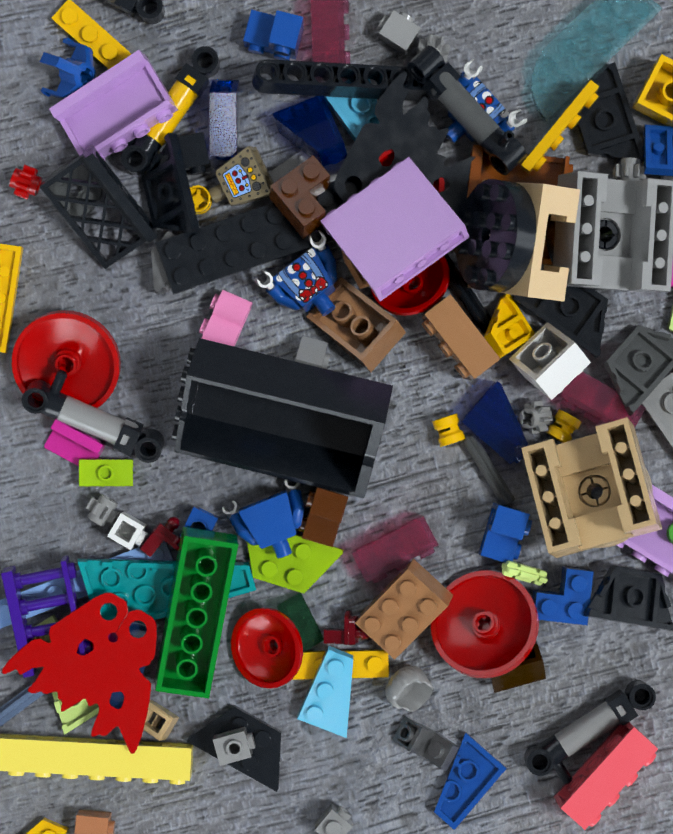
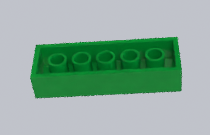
M182 527L155 674V691L201 698L210 697L239 545L235 534Z

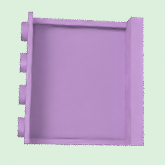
M410 157L396 163L390 171L372 180L368 187L350 196L347 202L337 209L329 211L325 218L320 220L326 233L331 235L369 284L379 301L385 299L469 238L465 224Z

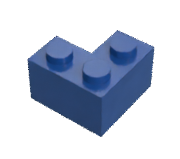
M251 9L243 39L244 46L248 47L249 52L263 55L264 52L274 54V58L278 60H290V58L296 60L304 30L303 17L278 10L276 15H271Z
M493 502L478 554L504 563L508 560H517L522 546L518 544V541L522 540L524 535L528 536L531 529L532 520H529L530 514Z
M562 566L560 592L533 589L532 599L535 602L539 620L588 625V617L583 615L591 599L594 572L585 568Z

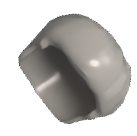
M406 666L397 670L385 687V694L389 703L398 709L404 708L410 712L418 710L434 691L433 685L423 670L416 666Z

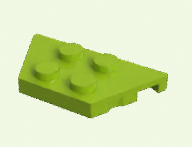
M295 535L287 539L292 553L277 559L272 545L261 549L259 545L255 546L247 542L253 578L303 594L344 551V549L326 546Z

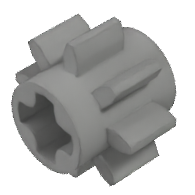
M429 34L425 40L419 39L416 55L429 45L437 49L442 55L445 64L447 63L450 45L444 43L443 36Z
M622 158L620 164H616L613 169V179L636 182L646 179L644 166H641V160L638 158Z
M541 400L524 404V409L519 414L522 428L529 429L530 434L548 431V425L553 421L550 407L543 406Z
M100 494L98 499L91 497L85 507L90 511L87 518L102 527L107 522L113 524L120 512L115 510L118 503L104 494Z

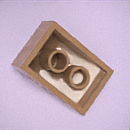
M340 277L334 284L335 292L328 296L336 306L335 309L328 315L322 316L318 309L314 307L306 317L369 372H372L406 332L398 320Z

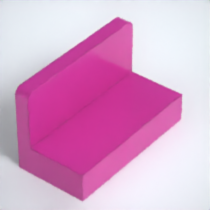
M56 419L50 428L52 432L44 445L49 451L79 466V459H99L106 446L103 442L81 430Z

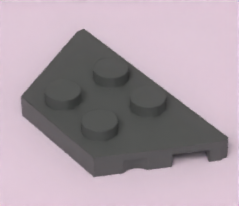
M638 325L604 364L629 416H632L672 370L673 338H670L671 334L654 332L650 328Z

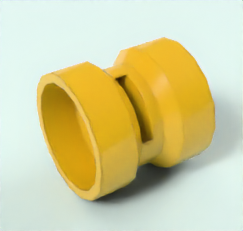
M200 185L190 187L196 215L207 213L212 206V198L208 190Z
M558 409L555 414V422L549 425V430L545 433L562 443L572 441V433L580 427L582 422Z
M457 413L432 421L434 429L439 433L438 442L440 447L465 439L463 431L458 426L459 418Z

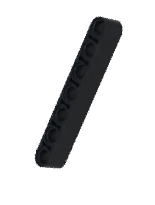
M267 59L258 63L252 77V85L260 93L380 99L393 80L401 73L406 72L407 77L403 87L408 89L409 92L405 100L420 101L423 97L431 98L423 90L422 84L410 75L407 67ZM260 74H268L272 79H264ZM287 75H294L298 81L289 79ZM314 76L323 78L325 82H318ZM341 78L349 79L351 84L343 82ZM368 79H373L378 85H372Z

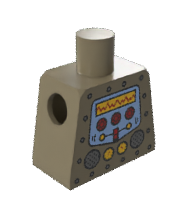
M248 146L216 170L215 173L220 184L209 189V194L215 203L227 198L231 206H240L269 197L270 186L273 184V181L257 147Z

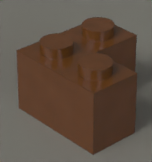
M314 155L270 186L271 201L302 238H305L322 225L320 220L325 218L326 213L315 198L329 188L330 174Z
M319 487L316 488V491L310 490L306 506L310 507L308 517L303 515L302 525L298 530L303 532L302 538L333 547L348 501V494Z

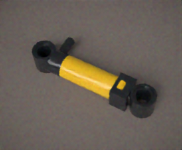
M208 46L197 48L192 55L193 67L186 63L176 76V82L168 92L178 108V111L173 113V117L164 123H158L151 127L147 135L135 138L127 143L129 147L123 151L121 162L130 174H144L146 168L150 166L156 151H159L166 142L164 139L166 134L174 131L196 98L201 97L210 84L208 78L218 73L220 61L217 52L213 48ZM202 57H211L213 59L212 65L208 68L200 67L199 61ZM134 154H140L143 157L142 163L137 167H132L129 164V159Z

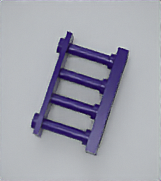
M68 555L62 557L61 567L21 575V572H16L14 565L4 567L1 572L18 651L34 640L35 637L49 635L50 627L55 624L50 623L34 627L32 624L28 625L26 615L29 614V611L65 604L70 605L71 613L79 608L73 578H77L76 566L74 562L69 561ZM64 578L67 593L29 601L26 598L22 599L20 589L24 585ZM84 639L79 644L77 654L86 655L93 650L91 641ZM32 668L23 673V677L34 676L37 668Z

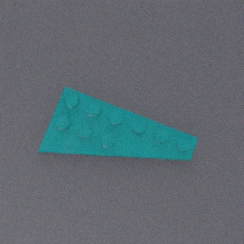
M77 559L89 600L104 593H113L126 601L129 612L139 609L153 617L154 620L166 617L176 561ZM235 562L228 598L256 590L249 562ZM106 603L101 607L100 614L105 620H112L117 616V608L114 604Z

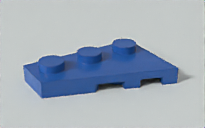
M468 733L464 735L434 811L454 830L507 769Z

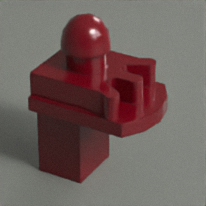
M170 517L165 526L159 522L139 547L140 550L151 557L161 543L165 541L178 551L180 538L173 531L178 529L179 519L177 517Z
M346 610L344 629L326 628L324 630V644L355 645L359 642V638L364 640L368 639L369 636L355 624L359 616H352V611Z

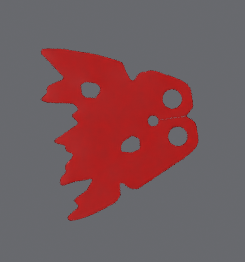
M104 593L93 598L52 625L49 630L50 643L42 639L30 641L6 663L1 673L7 674L17 670L21 675L32 668L43 667L36 681L29 687L28 691L30 693L42 692L49 694L57 692L58 699L62 701L61 712L72 707L82 699H86L89 706L97 703L99 713L92 728L91 736L94 737L99 734L106 736L117 726L130 753L134 754L142 737L151 693V683L139 669L148 666L155 657L157 626L154 618L139 609L129 612L125 600L113 593ZM106 603L114 604L117 608V616L112 620H105L100 614L101 607ZM134 621H141L147 627L146 634L141 638H135L129 632V627ZM110 633L117 634L118 639L116 642L109 641L108 636ZM84 639L93 642V650L86 655L77 654L79 644ZM114 692H122L124 695L123 705L120 709L114 708L109 702Z

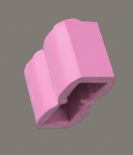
M222 290L220 295L215 294L210 305L213 313L210 319H204L199 333L203 334L201 339L235 347L253 303L225 290Z

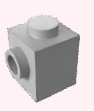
M393 10L390 17L385 15L377 27L380 30L378 39L405 56L418 37L421 28L414 24V19L405 12L397 13Z
M302 336L295 362L327 369L330 354H326L328 343Z
M246 727L216 734L213 737L220 766L251 758L252 749L256 748L252 732L247 733Z
M331 803L315 822V831L319 834H347L353 827L352 815L342 806L337 807Z

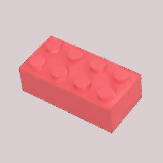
M630 722L623 726L621 724L618 725L572 776V781L558 791L554 796L556 802L584 830L588 826L593 827L602 816L600 813L606 806L611 807L620 797L619 792L625 785L629 787L635 782L638 777L637 772L643 766H648L656 758L655 752L658 748Z

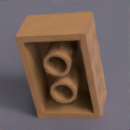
M451 294L422 316L424 322L421 325L430 336L436 335L441 342L438 344V347L447 358L453 357L457 363L454 368L463 379L467 377L469 380L477 378L500 360L499 356Z
M413 558L360 613L355 624L395 660L448 607L453 594Z

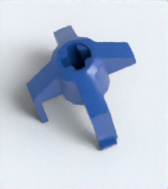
M64 38L62 42L75 48L71 58L63 59L45 52L41 57V63L59 69L61 79L57 91L42 87L41 92L48 97L52 95L64 99L96 78L92 49L69 38Z

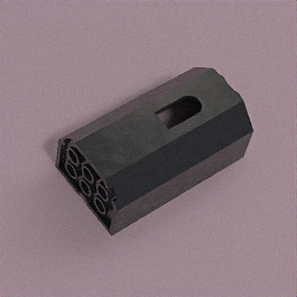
M198 339L196 348H190L187 364H190V366H184L181 376V383H184L185 386H181L177 402L182 403V406L178 405L174 421L179 422L178 425L175 424L171 440L176 441L174 452L365 498L387 418L393 385L218 342Z

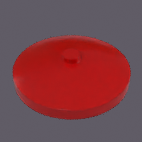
M70 310L45 313L31 321L24 328L14 345L12 371L17 386L22 393L25 392L28 385L34 380L46 381L51 386L57 371L63 370L68 375L61 393L98 408L113 393L120 376L121 359L118 346L110 332L100 322L86 314ZM31 393L35 400L43 401V397L39 393Z
M481 570L465 574L446 587L453 594V597L448 607L431 623V635L438 653L453 669L470 677L493 678L512 671L527 658L537 639L539 617L535 602L520 582L513 577L504 576L498 571Z

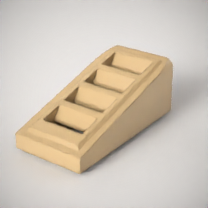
M150 699L143 730L159 741L166 740L179 717ZM154 712L157 713L152 724H150L148 721ZM164 718L166 721L161 729H158L157 727Z

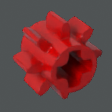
M24 164L22 170L18 168L14 170L9 184L10 187L15 189L13 194L28 200L29 194L33 196L38 194L42 177L37 176L38 170Z

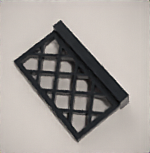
M91 145L83 150L84 154L40 183L39 187L104 269H106L144 242L148 241L150 243L158 235L157 228L153 227L150 218L95 147ZM83 164L89 171L88 181L72 179L73 170ZM92 176L96 180V182L91 181ZM55 182L68 183L66 196L55 195L49 186ZM71 184L87 186L85 199L69 197ZM90 187L103 189L105 192L104 202L89 200ZM68 202L84 204L82 217L69 214L67 211ZM87 205L103 207L102 218H87ZM106 209H118L122 214L121 221L105 220ZM84 224L100 225L99 237L87 236L84 232ZM104 226L119 228L118 239L102 238ZM123 228L135 230L139 235L132 242L121 241ZM101 243L116 245L115 254L105 259L100 252Z

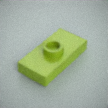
M79 459V486H133V459Z

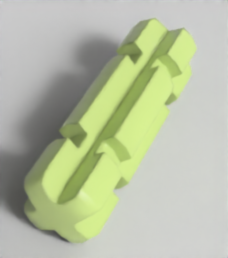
M510 560L501 565V573L504 576L529 583L532 582L539 586L548 581L546 578L547 572L520 563L517 564Z

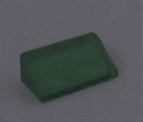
M299 592L277 604L278 610L284 613L298 629L303 644V652L324 641V637L302 593Z

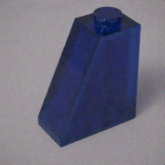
M212 79L210 86L209 151L210 156H216L218 160H230L238 152L239 80Z
M315 96L272 113L279 133L309 157L314 155L323 167L336 164L346 158L347 151L344 141L324 96Z
M496 381L460 422L507 464H511L513 461L518 463L523 458L521 448L526 447L528 442L502 385Z

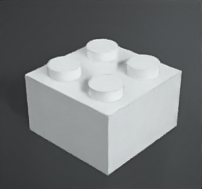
M548 322L509 358L522 376L551 400L561 393L591 363L573 340Z

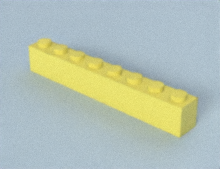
M0 733V771H8V775L23 776L24 772L35 773L36 777H51V774H62V778L76 779L78 775H87L90 780H104L105 776L116 777L115 780L120 782L132 781V778H142V782L158 783V780L162 779L169 780L170 784L176 785L185 784V781H190L192 777L193 745L189 743L140 741L135 753L131 754L125 740Z

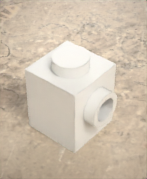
M124 511L120 513L107 537L132 550L135 545L140 547L148 535L144 531L147 524Z

